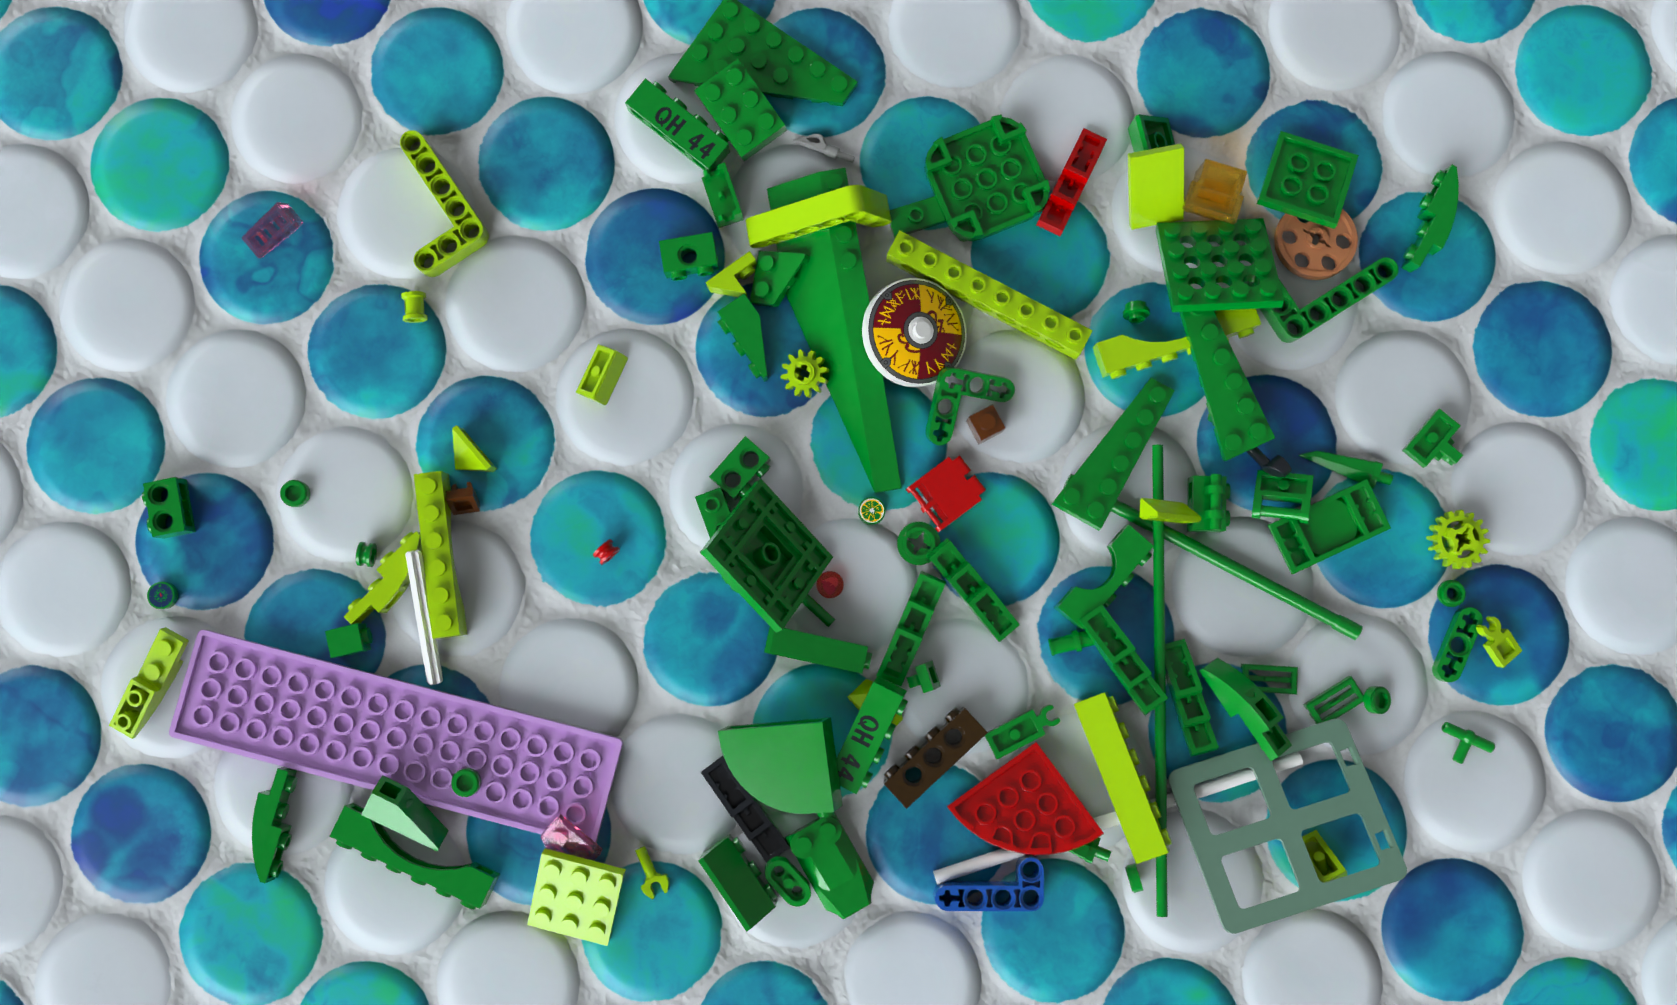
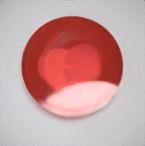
M827 571L818 578L816 586L821 596L832 599L841 594L844 583L838 573Z

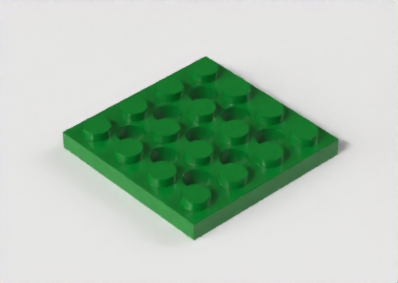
M1264 218L1162 222L1156 224L1155 231L1172 312L1282 308L1284 297ZM1236 241H1243L1247 245H1239ZM1208 242H1216L1220 246L1215 247ZM1182 243H1189L1193 247L1187 248ZM1240 261H1247L1251 263V265L1245 266ZM1213 262H1220L1224 267H1217ZM1186 264H1195L1197 268H1189ZM1250 281L1255 283L1257 286L1250 287L1245 282ZM1217 283H1226L1229 287L1222 288ZM1190 284H1198L1202 288L1194 289Z

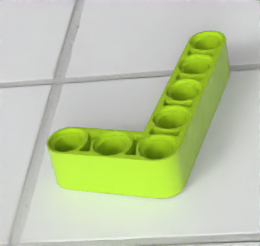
M410 130L401 136L400 146L454 225V227L419 249L414 255V264L424 275L437 277L483 247L488 242L489 233L429 143L419 132ZM420 142V147L417 150H410L412 144ZM435 163V168L431 172H425L428 164ZM450 185L447 193L439 194L442 186ZM460 206L465 207L462 215L454 216L455 209ZM480 228L479 234L476 237L469 238V232L472 229ZM457 243V247L454 252H446L447 246L449 244ZM430 257H434L433 265L429 268H424L425 261Z
M862 185L845 186L749 217L745 220L751 248L767 247L848 221H853L867 227H881L892 222L887 195Z

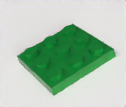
M1280 131L1256 204L1335 229L1339 222L1359 155Z

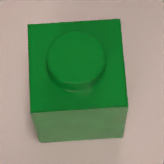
M356 623L325 631L331 658H340L371 650L370 643L373 642L370 628H366V623Z

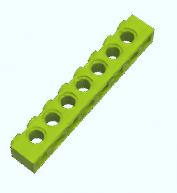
M900 230L887 253L886 262L917 278L938 284L951 296L1075 360L1081 354L1093 331Z

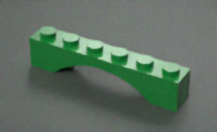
M355 803L344 806L329 836L337 840V845L345 849L354 848L362 852L361 856L367 860H379L385 863V867L392 872L399 874L404 872L410 875V879L417 884L424 886L429 884L435 887V891L444 897L450 898L452 895L460 899V903L469 909H480L486 905L500 873L477 862L457 866H443L417 859L398 846L381 824L362 816L363 807Z

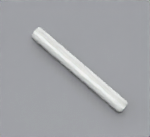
M413 550L406 552L405 555L426 678L429 685H435L443 682L437 641L432 639L422 552Z

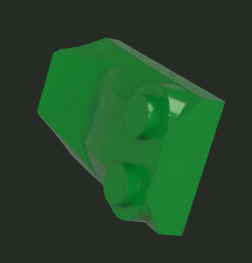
M835 812L834 815L829 817H819L785 837L792 853L796 856L826 911L845 919L872 903L871 894L874 881Z

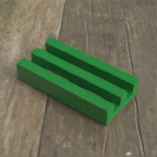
M1241 664L1242 674L1251 681L1291 683V688L1257 686L1262 692L1297 695L1298 667ZM1249 670L1291 672V677L1249 675Z
M1348 676L1303 705L1309 711L1311 718L1316 722L1315 724H1319L1331 719H1337L1363 702L1364 695L1353 677ZM1348 685L1351 686L1350 689L1315 710L1314 706ZM1352 694H1356V698L1346 703L1342 707L1338 708L1334 712L1330 713L1326 717L1322 719L1320 718V714L1324 713L1325 711L1340 703L1344 699L1348 698Z

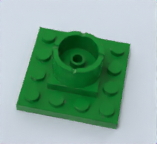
M762 479L754 482L700 551L721 574L725 583L729 584L730 588L736 593H739L776 633L784 629L833 558L827 549Z

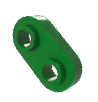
M776 856L767 862L765 877L769 884L789 905L795 907L805 905L811 897V887L807 879L785 857ZM781 866L784 870L782 872H775L774 868ZM795 886H799L802 888L799 892H794L792 890V888Z

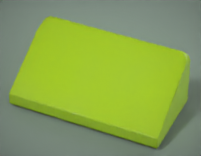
M598 344L576 393L602 405H607L628 358L614 349Z
M1149 498L1140 499V518L1182 524L1201 521V516L1182 502Z

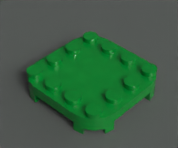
M1002 114L992 116L991 120L945 139L943 137L937 139L927 152L924 167L926 177L934 196L937 198L947 226L963 242L982 240L1029 221L1041 213L1048 201L1049 181L1048 179L1045 180L1026 136L1027 130L1021 122L1018 123L1011 118L1002 117Z

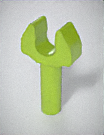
M645 846L636 849L635 852L646 875L645 883L641 885L643 893L651 899L655 898V892L652 888L653 882H659L664 893H667L670 884L668 875L656 872Z

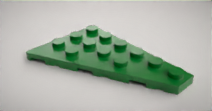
M723 0L668 76L669 80L673 83L684 82L700 86L738 58L763 94L792 100L793 98L811 100L814 103L827 102L830 105L842 107L858 86V81L738 0Z

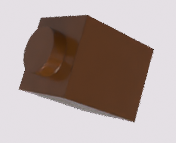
M993 404L969 416L966 420L978 445L1006 429Z

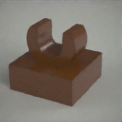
M467 482V488L458 489L457 484H453L451 490L446 491V502L453 515L480 511V501L471 482Z

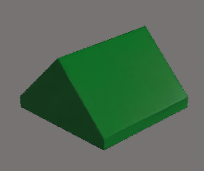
M1139 114L1134 117L1128 127L1134 152L1175 145L1168 118Z

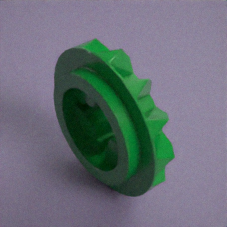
M913 522L905 526L899 533L897 548L901 557L908 563L924 565L931 562L926 555L936 548L941 541L934 527L925 522ZM924 533L923 543L930 547V549L920 548L914 555V544L907 539H917Z

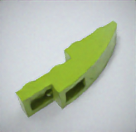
M420 532L408 533L400 541L401 546L395 552L390 551L380 560L381 565L376 570L384 578L382 580L380 578L376 579L368 587L369 592L362 599L359 597L348 606L349 612L343 617L350 624L361 623L375 609L378 613H387L400 599L410 584L405 554L413 550L422 552Z
M167 627L159 630L138 675L131 678L110 721V727L131 739L138 735L155 712L184 662L180 658L189 642L188 639Z

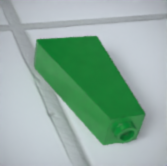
M770 627L764 653L861 674L864 668L869 669L872 653L867 652L868 646L787 628L776 633Z

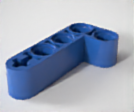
M1025 855L1016 861V881H947L936 885L933 892L934 900L937 906L945 911H1036L1041 908L1044 902V868L1036 856ZM1029 861L1035 862V872L1030 875L1024 874V864ZM958 889H961L963 902L959 903L957 896H951L948 902H944L940 895H944L945 890H949L951 895H959ZM971 890L981 891L982 895L979 901L973 903L967 900V895ZM999 890H1007L1009 892V898L1005 902L995 901V895ZM1027 890L1036 891V899L1033 902L1027 903L1023 901V895Z

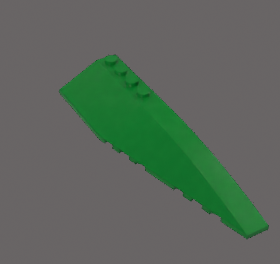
M846 168L817 172L767 188L770 211L849 186ZM853 221L844 222L777 243L778 252L804 253L809 256L808 263L802 264L794 276L797 278L785 294L809 348L816 352L815 360L818 357H823L825 361L821 367H826L830 370L828 373L823 374L822 377L829 381L826 386L856 449L874 493L901 489L883 375L870 361L863 343L862 324L870 301L856 223Z

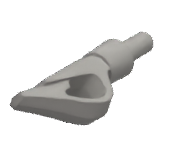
M812 134L793 140V143H798L809 149L824 153L835 160L838 157L851 163L854 162V156L841 152L838 147L827 145L824 137L820 134ZM817 138L820 140V143H812L809 140Z

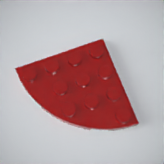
M1037 742L947 806L957 820L979 838L1004 850L1020 854L1051 855L1080 848L1104 834Z

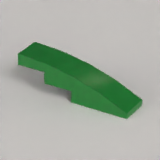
M948 538L926 555L998 642H1001L1020 625L990 586L983 581L972 565L965 560Z
M923 571L920 572L876 676L902 686L946 581Z
M1102 604L1079 620L1110 669L1145 716L1168 700L1166 694L1151 676L1152 672L1135 652L1136 648Z
M1181 639L1165 644V676L1190 756L1193 757L1217 750L1219 746L1210 724L1211 717L1202 695L1203 688L1186 641Z

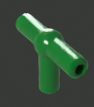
M1445 722L1442 725L1444 733L1460 739L1452 758L1455 762L1463 764L1471 745L1489 753L1495 749V743L1476 735L1472 730L1462 729L1449 722Z

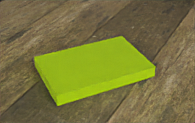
M1181 143L1128 153L1129 226L1131 230L1154 226L1162 222L1184 220V147Z

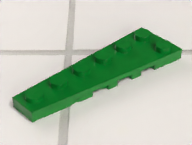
M1179 312L1187 340L1190 342L1193 361L1196 362L1199 372L1200 385L1203 387L1206 396V405L1208 412L1211 413L1215 427L1214 432L1223 461L1225 462L1274 439L1275 436L1215 312Z
M1150 378L1051 505L1096 530H1101L1175 390Z

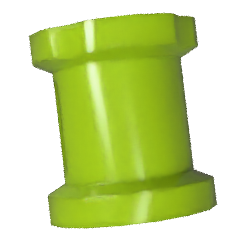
M422 291L401 293V298L404 300L405 305L403 321L408 323L427 321L428 316L424 312L426 293Z

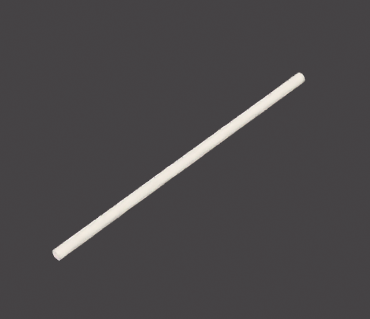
M1299 752L1273 760L1276 773L1303 764ZM1246 768L1196 784L1194 791L1197 799L1254 781L1256 777L1252 769ZM1167 794V809L1177 806L1173 794ZM1116 811L1093 818L1101 830L1120 825ZM999 849L935 870L933 873L938 885L1029 854Z

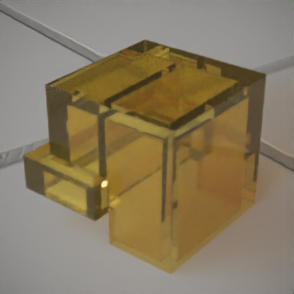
M1205 159L1196 170L1193 181L1189 184L1182 209L1208 219L1235 224L1244 196L1239 194L1242 192L1248 171Z

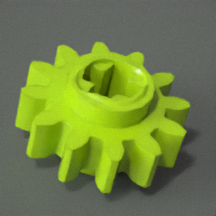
M800 349L798 351V358L791 354L788 355L791 364H782V367L788 370V372L780 377L781 379L789 380L785 388L787 390L795 388V396L800 397L804 391L805 396L811 398L812 389L821 393L820 382L823 384L829 382L822 376L830 370L826 367H821L825 361L823 357H818L815 360L816 352L811 350L806 357V353ZM807 368V371L810 372L809 378L800 375L802 369L806 370Z

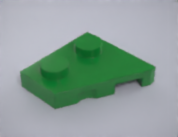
M759 251L750 297L751 304L779 307L786 291L792 287L797 279L794 276L803 263H808L809 256L804 253Z

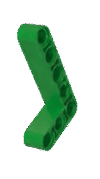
M1381 258L1301 309L1298 308L1279 279L1284 297L1282 312H1278L1274 308H1261L1260 311L1278 338L1285 343H1292L1392 281L1398 274V265L1391 258ZM1378 267L1385 270L1386 278L1379 275ZM1248 281L1250 287L1257 286L1255 283ZM1355 281L1363 284V292L1356 288ZM1333 295L1341 299V306L1333 302ZM1311 309L1319 313V320L1311 317ZM1288 323L1296 326V335L1288 331Z

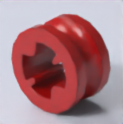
M611 539L603 543L593 553L595 558H600L599 563L601 565L606 564L620 551L618 546H613Z

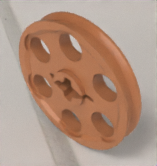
M1343 209L1335 229L1311 221L1303 223L1297 217L1285 213L1280 219L1274 235L1275 250L1281 263L1296 276L1308 280L1328 279L1341 272L1353 259L1358 244L1355 224ZM1290 231L1294 233L1296 237L1295 243H1286L1282 238L1283 232ZM1318 235L1320 237L1319 242L1315 245L1312 243V237ZM1345 236L1349 241V247L1340 248L1336 244V237ZM1296 255H1304L1308 260V265L1306 267H1299L1295 263ZM1322 258H1332L1335 263L1334 269H1325L1321 263Z

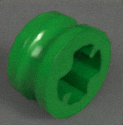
M360 542L356 550L357 566L366 564L367 567H373L377 557L376 543L367 545L366 542Z

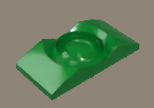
M1367 479L1311 504L1308 524L1300 523V520L1281 518L1268 525L1291 575L1391 529Z

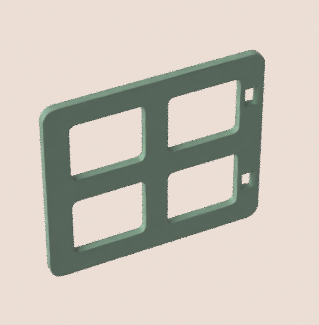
M1331 719L1285 734L1292 746L1278 758L1323 743H1329L1349 787L1348 793L1299 809H1292L1289 806L1274 769L1273 760L1270 761L1259 743L1176 769L1169 775L1168 784L1220 922L1226 932L1231 934L1240 933L1400 881L1406 876L1407 867L1350 731L1343 720ZM1348 748L1355 765L1346 767L1340 751ZM1242 769H1252L1270 812V817L1225 833L1213 835L1205 820L1194 791V786ZM1352 814L1360 815L1379 859V864L1329 882H1321L1301 836L1302 831ZM1383 831L1390 848L1381 850L1375 834ZM1275 839L1281 841L1297 880L1298 891L1252 907L1240 908L1223 867L1222 857Z

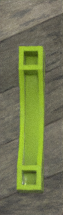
M1256 309L1216 310L1215 312L1227 339L1238 335L1239 339L1255 333L1254 329L1261 325ZM1119 335L1098 342L1092 347L1102 378L1110 376L1111 379L1127 375L1126 370L1135 367L1137 371L1153 366L1152 362L1160 359L1162 363L1170 362L1178 358L1177 354L1187 351L1188 355H1191L1190 342L1187 340V337L1167 342H1147Z
M443 471L414 474L432 639L468 635L465 608L458 586L453 557L451 510L446 502V491L451 490L449 474Z

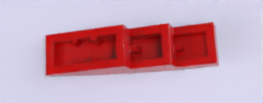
M1083 128L1036 224L1037 226L1061 236L1106 144V138Z

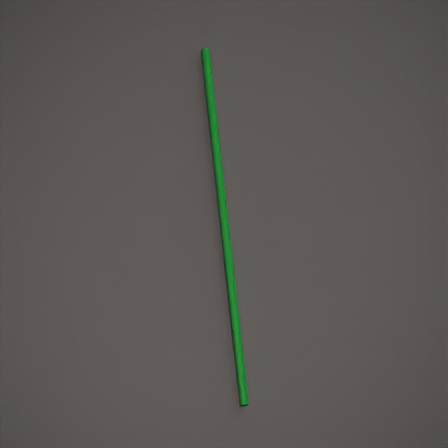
M1157 444L1152 445L1153 499L1164 500L1163 445ZM1153 520L1154 680L1166 694L1164 521ZM1166 701L1155 708V801L1162 816L1158 818L1161 829L1167 828ZM1167 854L1156 857V916L1168 917Z

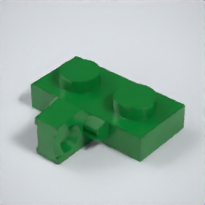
M1439 408L1402 451L1422 468L1426 467L1433 458L1437 461L1443 459L1452 466L1463 456L1462 453L1452 446L1455 442L1451 439L1461 425Z

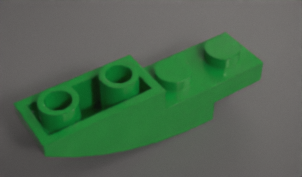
M1453 164L1444 171L1439 170L1431 182L1434 185L1430 193L1427 192L1419 203L1418 207L1422 209L1417 218L1423 220L1415 233L1418 236L1414 244L1411 243L1403 255V258L1406 260L1401 267L1410 273L1422 265L1428 253L1434 255L1442 250L1449 237L1456 215L1459 195L1457 167Z
M1219 658L1214 659L1199 670L1230 717L1237 714L1240 715L1270 761L1281 756L1292 746L1278 725V722L1284 717L1264 692L1244 674Z
M287 767L277 768L271 790L258 792L252 821V851L259 881L262 883H268L280 875L283 868L281 858L284 850H287L291 842L292 835L289 832L292 825L281 823V821L288 814L289 804L287 802L289 795L293 793L298 782V778L295 777L297 773L295 769Z

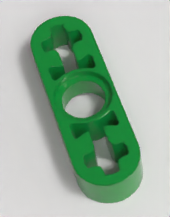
M1472 607L1460 608L1454 613L1432 666L1433 675L1437 680L1454 682L1460 678L1478 635L1476 626L1482 625L1483 622L1482 615L1477 609ZM1470 614L1469 618L1473 620V623L1465 626L1466 621L1462 619L1463 615ZM1464 629L1463 632H1468L1469 634L1456 632V630ZM1455 637L1461 638L1464 643L1462 651L1458 653L1451 648V641ZM1446 654L1452 657H1458V661L1451 660L1450 657H1446ZM1449 665V669L1452 670V673L1445 675V671L1442 670V666Z

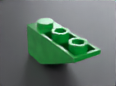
M742 294L717 311L720 317L717 323L726 335L728 333L732 334L736 340L732 344L739 355L742 357L746 354L751 362L748 367L756 379L761 376L764 382H766L768 374L760 315L746 295Z
M382 775L373 789L361 814L437 852L449 831L408 787Z

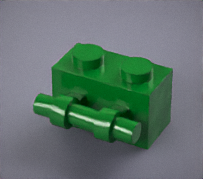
M1211 474V476L1193 475L1188 478L1187 506L1201 516V521L1187 523V532L1220 533L1226 531V526L1228 527L1230 524V511L1226 510V499L1230 498L1231 492L1230 484L1226 483L1227 476Z

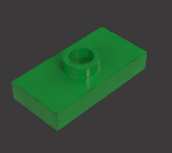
M936 196L890 210L892 221L890 227L894 239L899 230L906 234H911L945 223V217Z

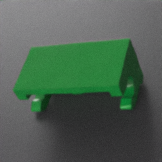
M725 162L718 164L715 171L709 172L708 169L704 170L702 181L718 229L743 221L742 211Z

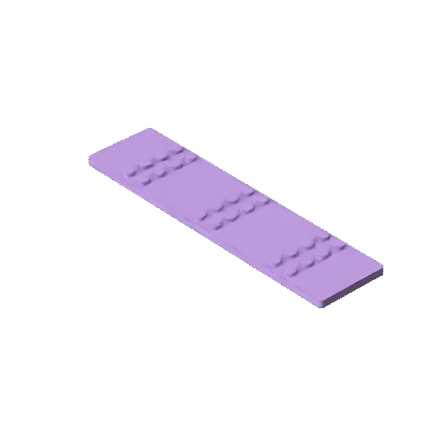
M200 630L197 634L169 730V735L173 738L370 790L375 788L382 775L408 787L424 804L587 847H593L597 843L623 747V740L618 737L210 630ZM465 768L474 769L481 778L480 789L469 797L458 796L451 786L453 775Z

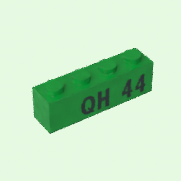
M645 78L625 102L628 111L703 171L706 169L709 172L715 171L718 164H721L730 153V147L727 143L729 141L728 138L718 130L713 132L707 127L708 123L700 115L695 114L693 116L687 111V106L676 97L671 99L667 96V91L658 82L654 81L652 84Z
M879 676L873 681L837 757L841 787L857 794L861 786L864 788L868 786L873 773L869 772L872 763L878 765L885 750L880 746L884 738L890 740L896 728L892 721L896 714L902 715L908 703L904 699L907 690Z

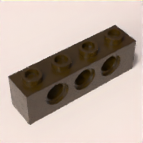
M955 707L945 716L944 719L947 722L940 729L935 726L924 736L927 740L920 747L914 745L904 755L906 760L900 766L894 764L885 772L884 776L886 779L883 781L884 785L906 809L988 733L966 708L962 707L959 710ZM950 729H958L960 731V740L955 744H950L946 740V734ZM930 748H938L940 750L941 756L937 762L931 763L926 760V752ZM917 767L920 769L921 775L918 780L909 781L906 779L905 773L908 768Z

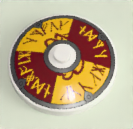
M906 278L893 282L881 289L870 301L862 324L863 343L872 364L887 379L906 387H924L936 383L938 374L943 368L957 367L966 346V324L959 305L944 288L925 279Z

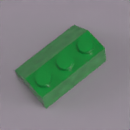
M729 834L703 852L698 861L747 932L776 907L777 902L775 898L778 896L769 883L765 885L759 877L762 872L755 861H748L743 853L746 849L738 837L733 839L731 834Z

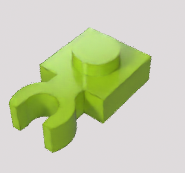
M1487 616L1486 620L1489 623V629L1484 625H1478L1476 630L1479 635L1487 638L1488 641L1483 644V647L1496 667L1504 668L1522 652V649L1509 629H1502L1501 623L1496 617Z

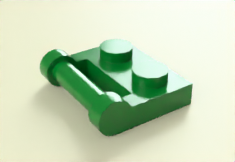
M1257 470L1252 518L1260 519L1261 516L1294 519L1300 520V523L1308 524L1314 475L1289 473L1281 478L1272 476L1265 471ZM1270 500L1300 503L1302 505L1301 509L1264 506L1262 501Z

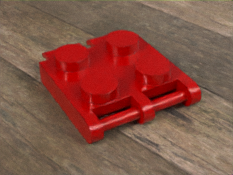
M958 456L953 461L950 457L946 458L906 488V491L912 493L922 506L921 511L923 513L926 512L937 526L935 529L938 533L982 500L979 495L986 491L975 475L968 480L964 477L971 469L961 456ZM916 488H918V490L921 492L922 496H924L925 499L928 501L927 504H926V502L923 500V498L920 496V494L917 492ZM931 507L934 509V511L937 513V516L943 521V523H941L938 520V518L930 509Z

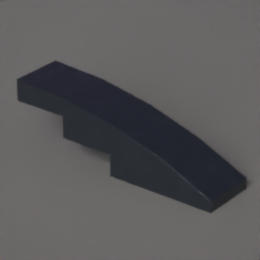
M721 756L701 771V774L725 809L735 819L749 841H752L766 863L771 858L780 856L790 848L788 842L757 799L749 794L736 780L724 756Z

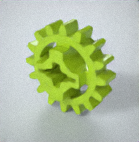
M1457 510L1455 513L1448 511L1444 513V517H1436L1435 521L1438 525L1429 526V529L1434 532L1433 535L1426 536L1427 540L1433 541V545L1428 547V551L1435 550L1437 552L1433 559H1443L1442 566L1448 567L1452 564L1453 569H1461L1462 566L1470 568L1472 567V562L1480 563L1482 560L1479 554L1488 553L1483 548V545L1490 543L1489 539L1484 538V534L1489 532V530L1480 528L1483 520L1478 519L1474 521V513L1471 512L1464 515L1463 510ZM1452 522H1458L1454 528L1447 527ZM1463 551L1470 552L1462 558H1457L1458 555H1462Z

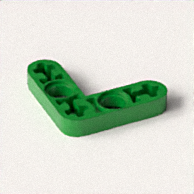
M955 367L943 368L938 374L925 433L927 439L936 445H945L951 440L961 395L997 402H1007L1015 393L1014 384L1011 380L1002 376ZM953 373L954 377L963 380V385L952 382L949 387V383L945 382V378L950 377ZM980 377L983 382L982 388L977 392H972L970 389L971 380ZM1003 383V386L1007 387L1006 392H1001V394L989 389L990 384L1001 387ZM943 399L951 401V409L947 413H940L938 405ZM936 416L942 419H948V422L946 423L942 421L941 423L939 420H935ZM941 423V429L944 430L945 433L944 435H939L937 439V436L933 434V431L938 430Z

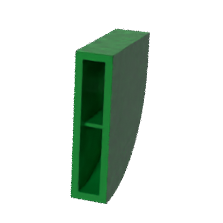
M831 717L733 725L718 731L721 750L730 771L740 785L760 802L780 811L795 814L817 813L818 817L832 816L837 809L843 806Z

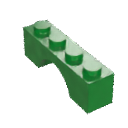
M1129 524L1124 526L1107 545L1112 559V568L1107 580L1095 589L1071 587L1054 608L1078 629H1083L1079 620L1101 604L1107 608L1117 597L1114 592L1120 585L1125 587L1135 575L1132 571L1139 564L1142 567L1150 559L1152 554L1149 551L1154 545Z

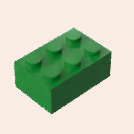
M738 58L694 90L697 97L744 162L787 131L781 118Z

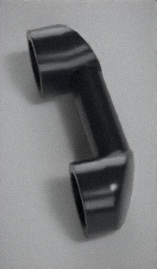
M1258 447L1246 451L1266 473L1272 476L1282 478L1292 471L1288 462L1280 455H1276L1269 460Z

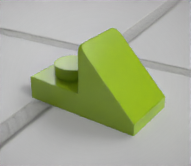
M750 251L705 282L707 288L711 293L734 297L745 294L748 298L738 279L744 280L755 272L756 259Z

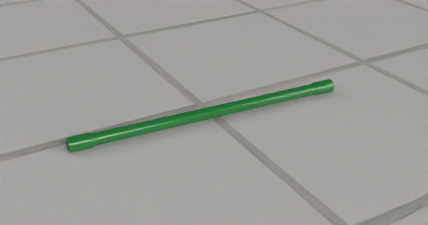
M1070 474V475H1069V477L1067 478V480H1066V482H1065L1063 488L1066 486V484L1069 482V480L1074 476L1073 474ZM1118 499L1116 500L1111 512L1153 533V520L1140 518L1139 510ZM1164 524V539L1318 619L1353 640H1356L1361 634L1363 626L1314 603Z

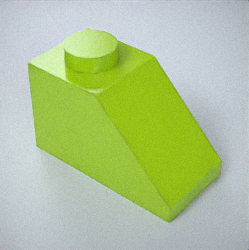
M1317 830L1302 837L1321 882L1325 883L1347 876L1346 869Z

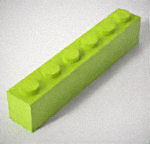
M1104 692L1075 703L1074 706L1136 864L1169 853V845L1172 844V840L1167 828L1161 829L1158 818L1162 816L1156 801L1151 802L1147 794L1148 791H1151L1146 775L1140 776L1136 766L1140 764V760L1135 748L1130 749L1126 741L1130 737L1128 729L1124 722L1119 723L1115 712L1119 711V707L1115 697H1109L1108 693Z

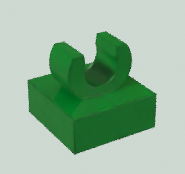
M933 660L915 666L917 674L907 677L909 688L921 685L923 693L941 687Z

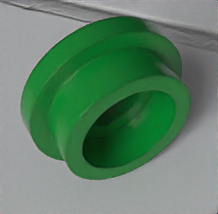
M1136 300L1125 304L1123 318L1131 323L1143 322L1150 315V309L1144 301Z
M1446 580L1437 589L1438 600L1447 607L1459 606L1466 596L1464 586L1456 580ZM1449 588L1452 589L1454 592V595L1451 599L1447 596V590Z

